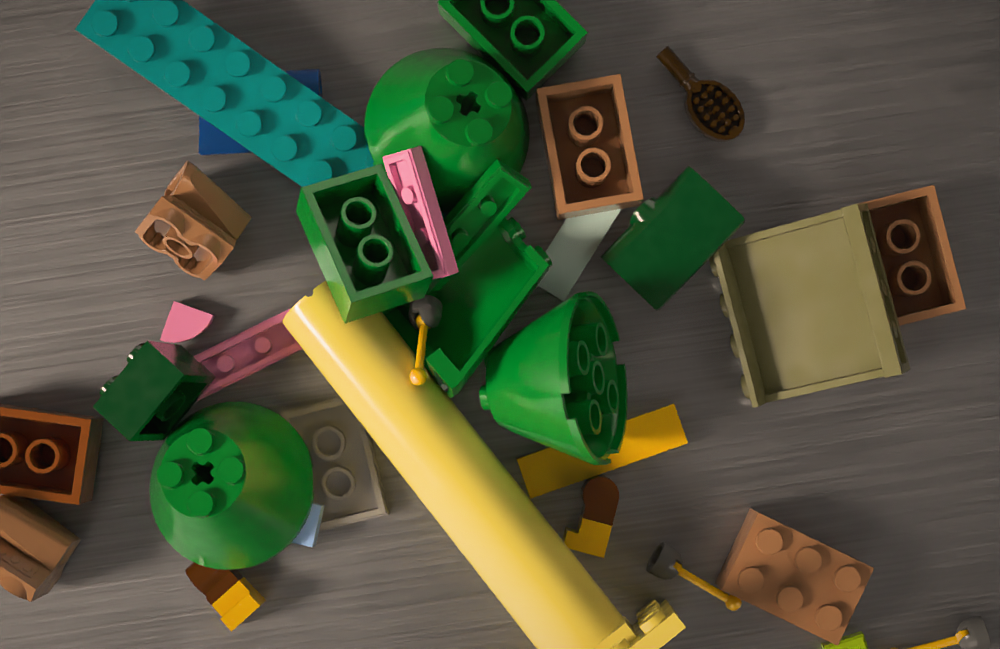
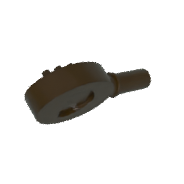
M669 46L664 48L656 57L678 81L679 86L683 87L687 92L684 105L686 114L693 126L706 138L717 142H728L739 136L745 125V114L736 95L720 82L715 80H699L695 77V73L689 70Z

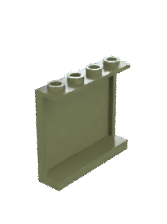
M867 203L853 204L842 207L840 210L727 240L709 259L712 273L715 277H719L723 292L720 294L722 312L726 318L730 319L733 334L730 336L731 348L734 356L740 358L744 373L741 375L742 391L745 397L751 400L752 408L777 400L875 378L902 375L911 370Z

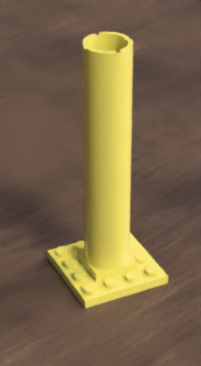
M324 281L313 289L312 296L307 297L305 295L285 315L282 321L290 334L537 649H660L686 628L677 612L666 599L660 604L654 599L635 614L638 622L633 626L625 616L620 614L427 369L424 367L427 374V380L424 384L414 385L410 381V373L415 369L416 355L382 312L344 323L328 284Z

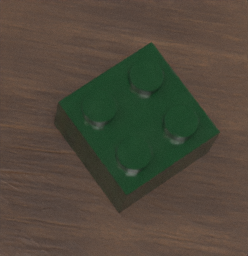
M147 340L130 352L127 357L128 364L122 372L110 378L100 390L101 397L94 404L93 408L128 441L165 440L216 376L198 362L182 345Z

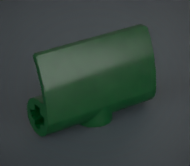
M687 166L657 198L651 197L634 211L628 229L600 257L658 311L745 223V218L690 166Z

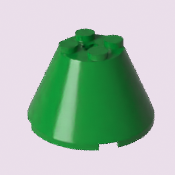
M455 48L421 50L396 62L384 73L374 87L368 100L364 118L365 139H367L374 166L383 164L386 171L382 157L417 146L422 147L441 212L449 213L497 158L520 173L529 147V121L526 108L518 91L506 76L489 61L476 54Z
M592 291L576 293L501 343L493 346L484 358L486 384L482 385L479 391L482 408L484 410H491L499 427L593 465L611 463V459H608L610 454L619 453L625 435L628 408L625 363L617 364L613 342L620 341V337L613 316L604 300Z
M224 402L200 409L188 416L172 430L155 458L150 477L149 492L156 524L167 542L177 552L199 565L213 569L233 570L262 564L277 556L292 543L306 523L315 494L313 492L312 468H314L312 457L299 432L282 416L268 408L248 402Z

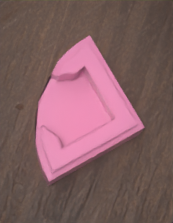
M173 301L160 341L170 343L189 341L207 330L213 322L215 315Z

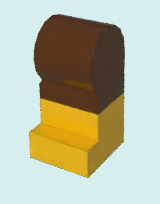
M597 475L588 478L581 488V497L584 504L577 530L565 527L562 540L569 549L604 558L619 502V491L616 484L610 478L604 475Z
M195 562L185 569L190 581L206 596L207 601L221 615V621L231 632L266 601L237 569H213Z

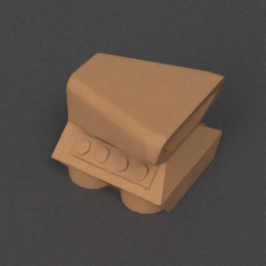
M187 160L168 184L164 196L158 200L135 230V233L139 235L143 243L156 252L167 254L174 259L177 266L184 272L205 281L233 250L237 239L252 217L197 166Z
M3 494L0 495V585L11 594L32 602L48 594L58 582L65 564L81 539L26 497Z

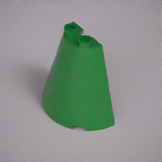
M513 217L508 220L504 218L460 267L459 272L455 273L435 295L443 305L442 319L439 326L431 328L427 332L424 367L443 390L449 387L446 394L450 398H453L462 390L548 272L549 267L552 266L551 259L539 245L533 248L531 245L527 246L522 241L526 238V234ZM409 303L382 311L416 355L419 330L414 329L409 322Z

